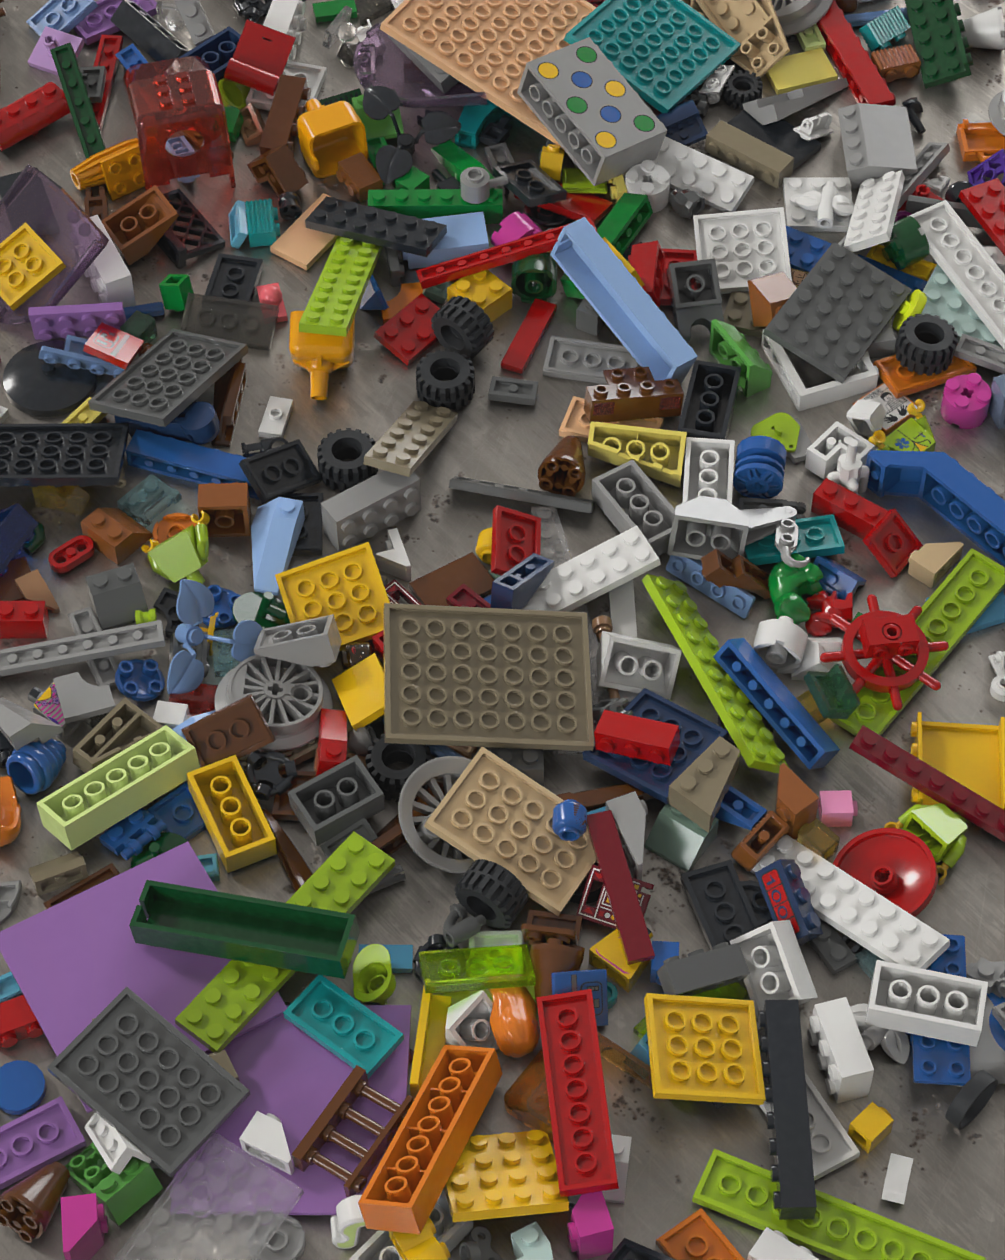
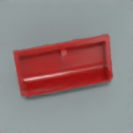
M48 82L6 107L1 108L0 150L3 151L30 135H37L38 131L71 113L64 91L55 83Z

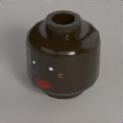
M369 642L349 643L346 645L345 650H341L342 669L348 670L374 653L378 657V651L372 650Z

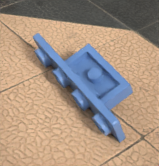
M71 335L66 337L64 350L42 346L38 356L39 359H43L49 364L61 363L71 369H87L93 374L113 375L114 378L125 370L84 352L83 348L88 339Z
M670 556L666 566L668 572L740 617H748L755 601L753 595L741 588L722 586L719 588L712 582H708L702 575V562L699 559Z

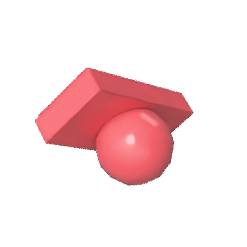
M279 283L256 286L265 325L288 321Z

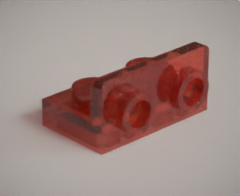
M200 684L198 688L191 692L170 694L169 702L188 704L190 714L199 715L214 711L215 693L218 685Z

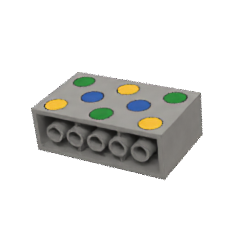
M590 37L526 63L517 93L593 186L628 172L630 168L641 164L644 160L653 161L657 158L668 130Z

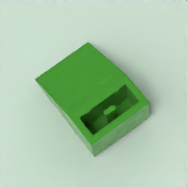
M93 1142L65 1165L70 1172V1179L84 1194L96 1193L98 1202L104 1203L105 1215L119 1226L163 1189L150 1164L132 1156L120 1175L111 1171Z

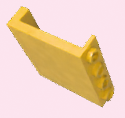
M918 712L916 722H911L910 735L915 737V743L911 744V754L1005 810V717H1001L999 726L922 721V712ZM912 787L911 802L921 805L939 804V802Z

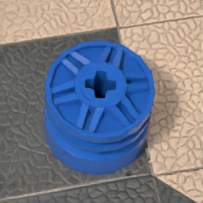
M751 436L742 440L738 444L733 476L735 490L748 498L770 499L777 496L782 491L787 456L785 446L778 440L767 436Z

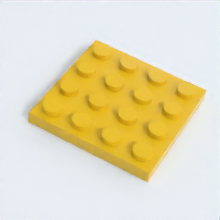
M369 542L275 574L290 623L334 614L342 641L339 651L345 649L349 643L372 640L373 636L384 630V603H390Z
M646 994L644 1005L653 1098L763 1105L766 1097L754 1000Z
M546 1129L471 1136L444 1187L453 1223L569 1211L568 1197L560 1196L556 1159Z

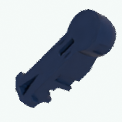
M203 401L190 404L166 427L114 416L115 423H129V435L131 438L136 429L202 445L214 440L219 434L220 421L214 407L210 403Z

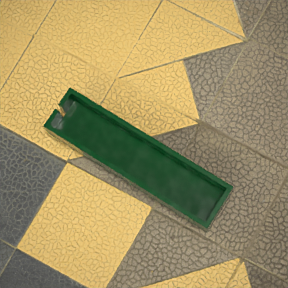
M146 880L139 898L140 905L136 906L129 924L134 941L138 944L341 979L346 977L360 934L355 914Z

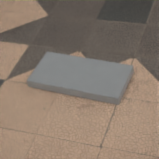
M551 336L543 367V376L608 385L603 375V370L635 368L640 365L622 345Z

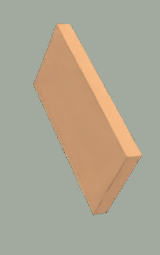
M323 193L270 246V252L307 271L338 237L337 235L308 229L305 225L307 217L326 196H331Z
M573 396L560 426L559 436L566 437L571 435L577 437L582 442L588 443L590 424L584 411V398ZM657 417L603 423L662 429L664 419Z

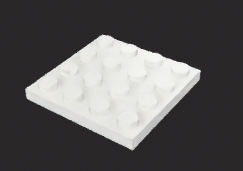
M784 207L693 215L697 260L715 258L721 294L749 292L748 280L779 272H784L792 281Z

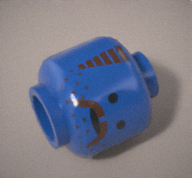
M567 799L557 804L553 809L552 829L554 833L565 841H575L584 835L587 830V809L573 799Z

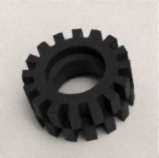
M738 70V74L735 71L732 72L723 88L724 101H727L729 106L733 104L735 109L739 106L740 110H744V103L762 98L763 82L759 76L756 77L754 72L749 74L748 70L745 73H742V70ZM737 89H746L748 91H740Z

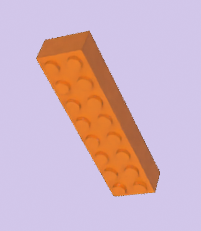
M443 1046L358 1202L367 1229L412 1234L421 1233L503 1074L495 1048Z

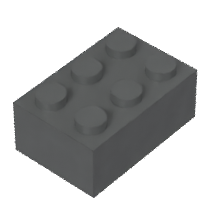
M357 755L288 792L290 808L316 846L333 838L362 818L368 819L385 810L383 792Z

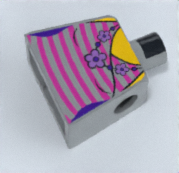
M54 682L45 691L34 687L28 694V700L34 703L32 706L34 713L62 726L64 731L55 737L63 743L84 720L65 723Z

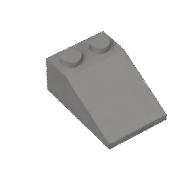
M334 614L262 629L255 644L254 653L309 667L318 665L319 667L330 666L336 662L342 642Z
M634 791L606 801L605 811H612L631 877L642 881L645 829H647L645 819L646 815H648V809L644 800H639Z

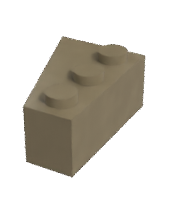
M124 698L73 748V764L87 773L163 726L127 698Z
M719 736L669 785L668 804L709 833L724 796L727 794L738 770L740 750Z

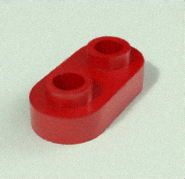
M79 535L54 549L48 557L50 568L56 573H65L92 557L95 551L92 539L85 535Z

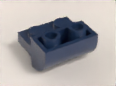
M693 100L672 108L668 113L656 115L668 130L665 137L687 147L706 139L708 132Z

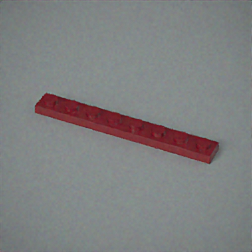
M862 725L849 749L1005 842V810Z

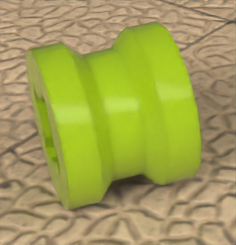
M150 609L148 612L135 610L136 624L157 621L156 609Z

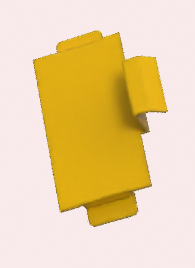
M219 612L215 613V616L210 617L209 628L200 627L202 631L214 636L216 617H218ZM207 639V642H210L209 656H212L213 640Z

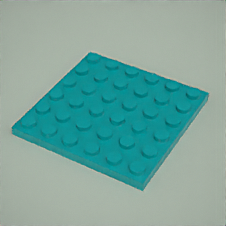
M605 0L566 33L564 38L571 45L590 37L607 59L612 62L617 71L624 76L633 90L661 113H668L672 108L680 104L712 75L721 64H724L741 46V43L682 0Z

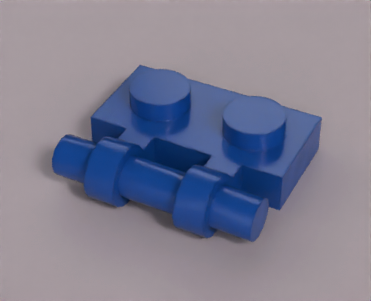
M141 808L113 825L99 839L103 846L117 856L121 854L127 861L133 855L138 856L143 851V847L150 841H156L161 837L160 833L167 826L162 820L157 822L155 816Z

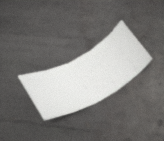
M891 1153L881 1199L904 1205L913 1158Z

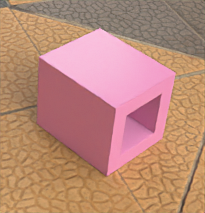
M851 790L820 791L818 803L820 827H851L853 816L858 814L857 801H852Z

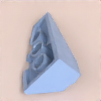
M278 497L257 508L251 525L255 592H271L273 595H279L280 590L275 574L287 571L305 520L303 501Z

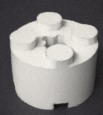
M644 160L641 164L633 166L626 172L625 185L627 193L647 195L653 213L659 212L666 207L670 189V174L666 169L655 164L652 160Z
M787 616L761 621L752 647L769 667L777 668V673L781 674L792 673L798 670L808 639V634L801 627L794 624L792 618Z

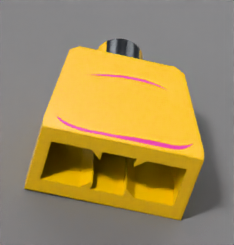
M647 928L649 937L651 939L653 937V934L650 931V929ZM617 929L589 949V964L596 969L607 970V977L628 993L650 962L648 960L628 965Z

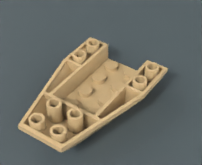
M682 0L741 43L738 51L730 59L744 70H748L750 74L756 73V77L759 76L761 78L790 51L771 0Z

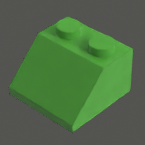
M364 94L352 98V106L365 126L366 139L384 137L385 139L397 138V133L389 114L383 120H373L363 110ZM400 108L392 112L395 115L401 134H404Z

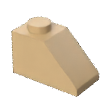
M961 542L925 544L919 551L914 550L908 559L910 563L908 574L932 589L961 560L964 544Z

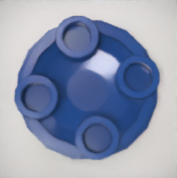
M216 584L210 585L208 589L214 598V609L209 616L202 617L203 624L209 626L210 617L215 616V613L219 612L218 617H216L215 628H226L234 625L236 621L233 618L232 607L235 600L241 595L236 594L232 590L221 588Z
M153 659L124 660L120 662L115 673V684L125 697L134 701L145 702L155 699L162 693L165 687V678L158 668V663Z

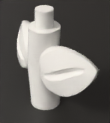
M828 181L826 186L822 188V193L810 191L795 199V203L806 210L818 211L817 225L823 229H829L833 226V213L840 216H850L854 210V204L847 197L837 195L838 189L835 187L834 181Z
M863 1003L851 1006L850 1008L858 1029L862 1031L861 1037L866 1050H873L881 1043L882 1049L889 1057L898 1063L905 1064L910 1051V1043L906 1033L866 1025L865 1019L868 1004Z

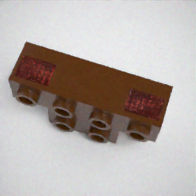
M649 366L603 370V375L608 385L586 386L584 411L589 424L591 421L603 423L681 416L684 392L678 379L655 381Z

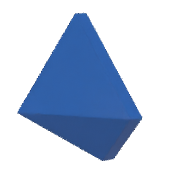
M372 274L362 297L360 310H385L389 308Z

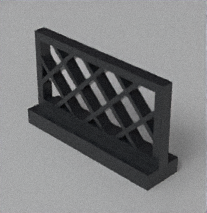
M180 189L163 194L168 201L174 198H178L181 201L180 204L169 201L173 208L177 210L179 216L157 242L158 246L177 268L186 266L187 259L225 247L226 241ZM181 211L189 212L192 214V217L180 215ZM177 221L186 222L189 225L188 227L177 225ZM193 224L203 226L204 230L195 229L192 226ZM173 231L185 233L184 237L175 235ZM189 234L200 236L201 238L200 240L188 238ZM204 238L214 239L215 242H205ZM185 244L196 246L197 248L188 251Z

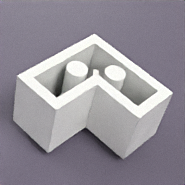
M836 421L807 448L805 468L825 479L837 467L839 456L847 454L848 441L850 439L858 441L857 454L863 463L862 466H866L868 453L875 449V445Z

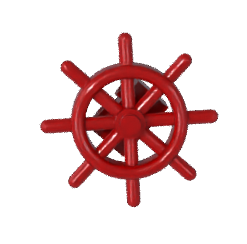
M870 594L867 597L870 612L857 617L852 623H849L835 613L829 616V621L843 630L845 634L841 643V651L822 653L820 660L823 663L843 662L846 671L855 680L846 692V696L849 699H854L861 689L865 687L872 691L889 693L893 709L899 711L903 707L900 691L911 687L918 680L935 691L941 688V683L924 672L929 659V652L946 651L949 648V644L946 641L927 642L924 633L915 623L922 613L920 606H914L908 614L904 615L892 611H884L879 609L877 597L874 594ZM857 639L860 641L863 649L853 650V640ZM916 654V664L913 665L901 656ZM872 658L866 668L858 662V659ZM893 664L907 673L896 676ZM880 666L884 669L885 677L874 674Z

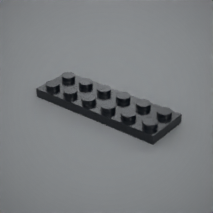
M327 196L305 220V225L308 229L427 257L447 233V225Z

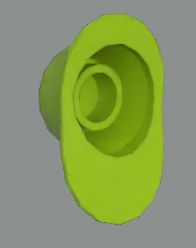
M225 78L221 79L212 92L214 103L211 105L212 108H219V105L225 107L234 106L239 110L244 108L250 87Z
M370 944L357 954L354 960L353 991L354 996L360 1002L387 1005V999L395 991L396 979L392 973L391 957L389 951L383 945Z

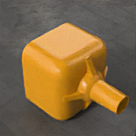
M310 99L306 102L305 108L307 112L299 116L297 129L301 154L315 177L321 179L335 175L338 170L337 162L362 152L364 157L368 159L365 126L349 102L338 101L326 106L321 105L317 99Z
M293 311L290 313L289 334L291 360L296 366L304 368L310 373V398L325 400L327 399L329 374L337 369L348 368L353 363L355 317L345 337L299 332V322L304 311Z

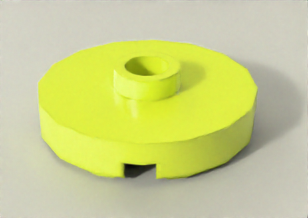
M917 289L902 303L893 320L892 327L899 332L903 321H907L908 317H915V314L922 313L927 302V296L924 292Z

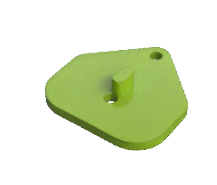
M779 412L753 425L751 436H767L776 439L785 446L787 452L793 453L796 451L800 425L789 414Z

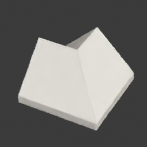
M808 636L802 662L798 670L791 673V680L842 681V661L823 663L820 660L822 653L841 651V637Z
M483 990L448 1007L445 1027L446 1045L495 1048L496 1050L499 1048L490 1025L493 1002Z

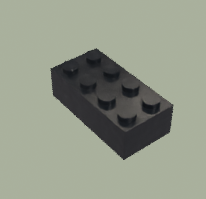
M695 360L677 431L687 432L686 437L727 440L740 387L741 367Z

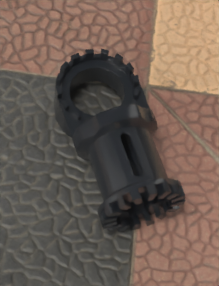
M282 437L261 439L258 443H241L242 453H245L243 457L248 458L270 450L276 441H282L284 444L288 443V441ZM260 450L259 452L249 453L250 451Z

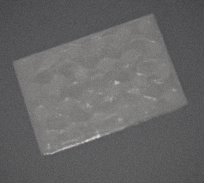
M215 1132L184 1164L113 1260H256L302 1197L304 1191Z

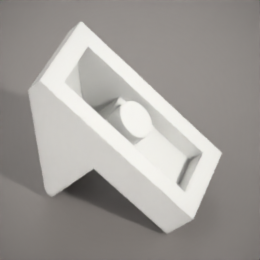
M398 529L388 530V540L385 541L386 551L376 553L375 555L377 567L380 571L402 580L410 581L411 565Z

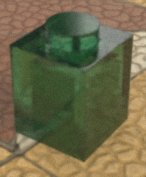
M138 310L120 327L121 331L144 340V343L150 344L158 335L155 319Z

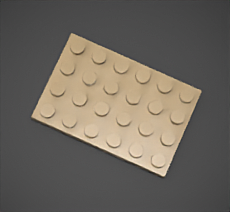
M481 747L424 825L426 829L474 861L485 859L509 870L521 881L531 899L557 916L560 915L591 870L592 865L597 861L588 829L584 835L575 841L562 840L554 833L552 829L553 809L564 800L484 747Z

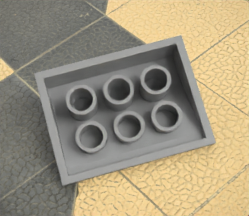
M858 103L838 109L846 168L853 189L860 188V184L867 179H877L891 171L898 172L902 170L904 176L918 173L907 107Z

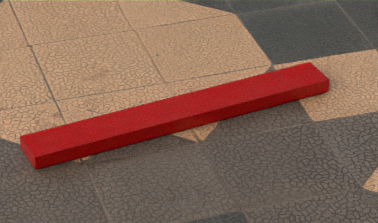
M587 218V221H588L591 225H593V227L595 228V230H596V232H597V229H596V227H595V225H594V223H593L592 218ZM564 226L419 269L416 273L421 288L423 290L518 261L530 255L551 251L558 241L557 239Z

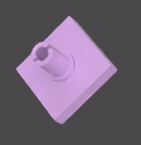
M45 26L28 60V64L30 67L58 75L50 49L71 42L76 58H78L85 41L81 37Z

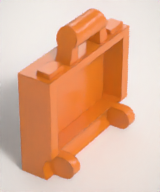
M963 119L962 124H958L956 133L963 162L980 161L982 163L1001 149L1005 150V136L993 126L992 122L969 123L968 119Z

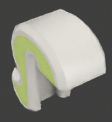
M362 1194L341 1200L336 1206L337 1216L333 1215L331 1217L332 1243L338 1248H352L359 1242L361 1227L366 1226L358 1205Z

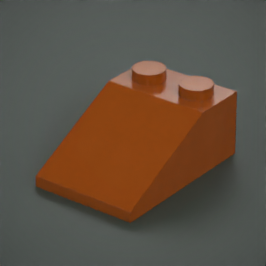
M155 185L101 220L116 249L130 266L150 252L179 215Z

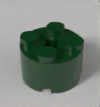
M912 216L894 222L890 241L883 243L882 254L887 261L891 260L898 270L909 267L929 255L927 237L925 234H920L918 229L921 226Z
M549 252L533 254L513 262L511 277L512 293L515 296L518 295L521 301L533 304L535 298L547 301V298L555 295L557 291L558 267Z

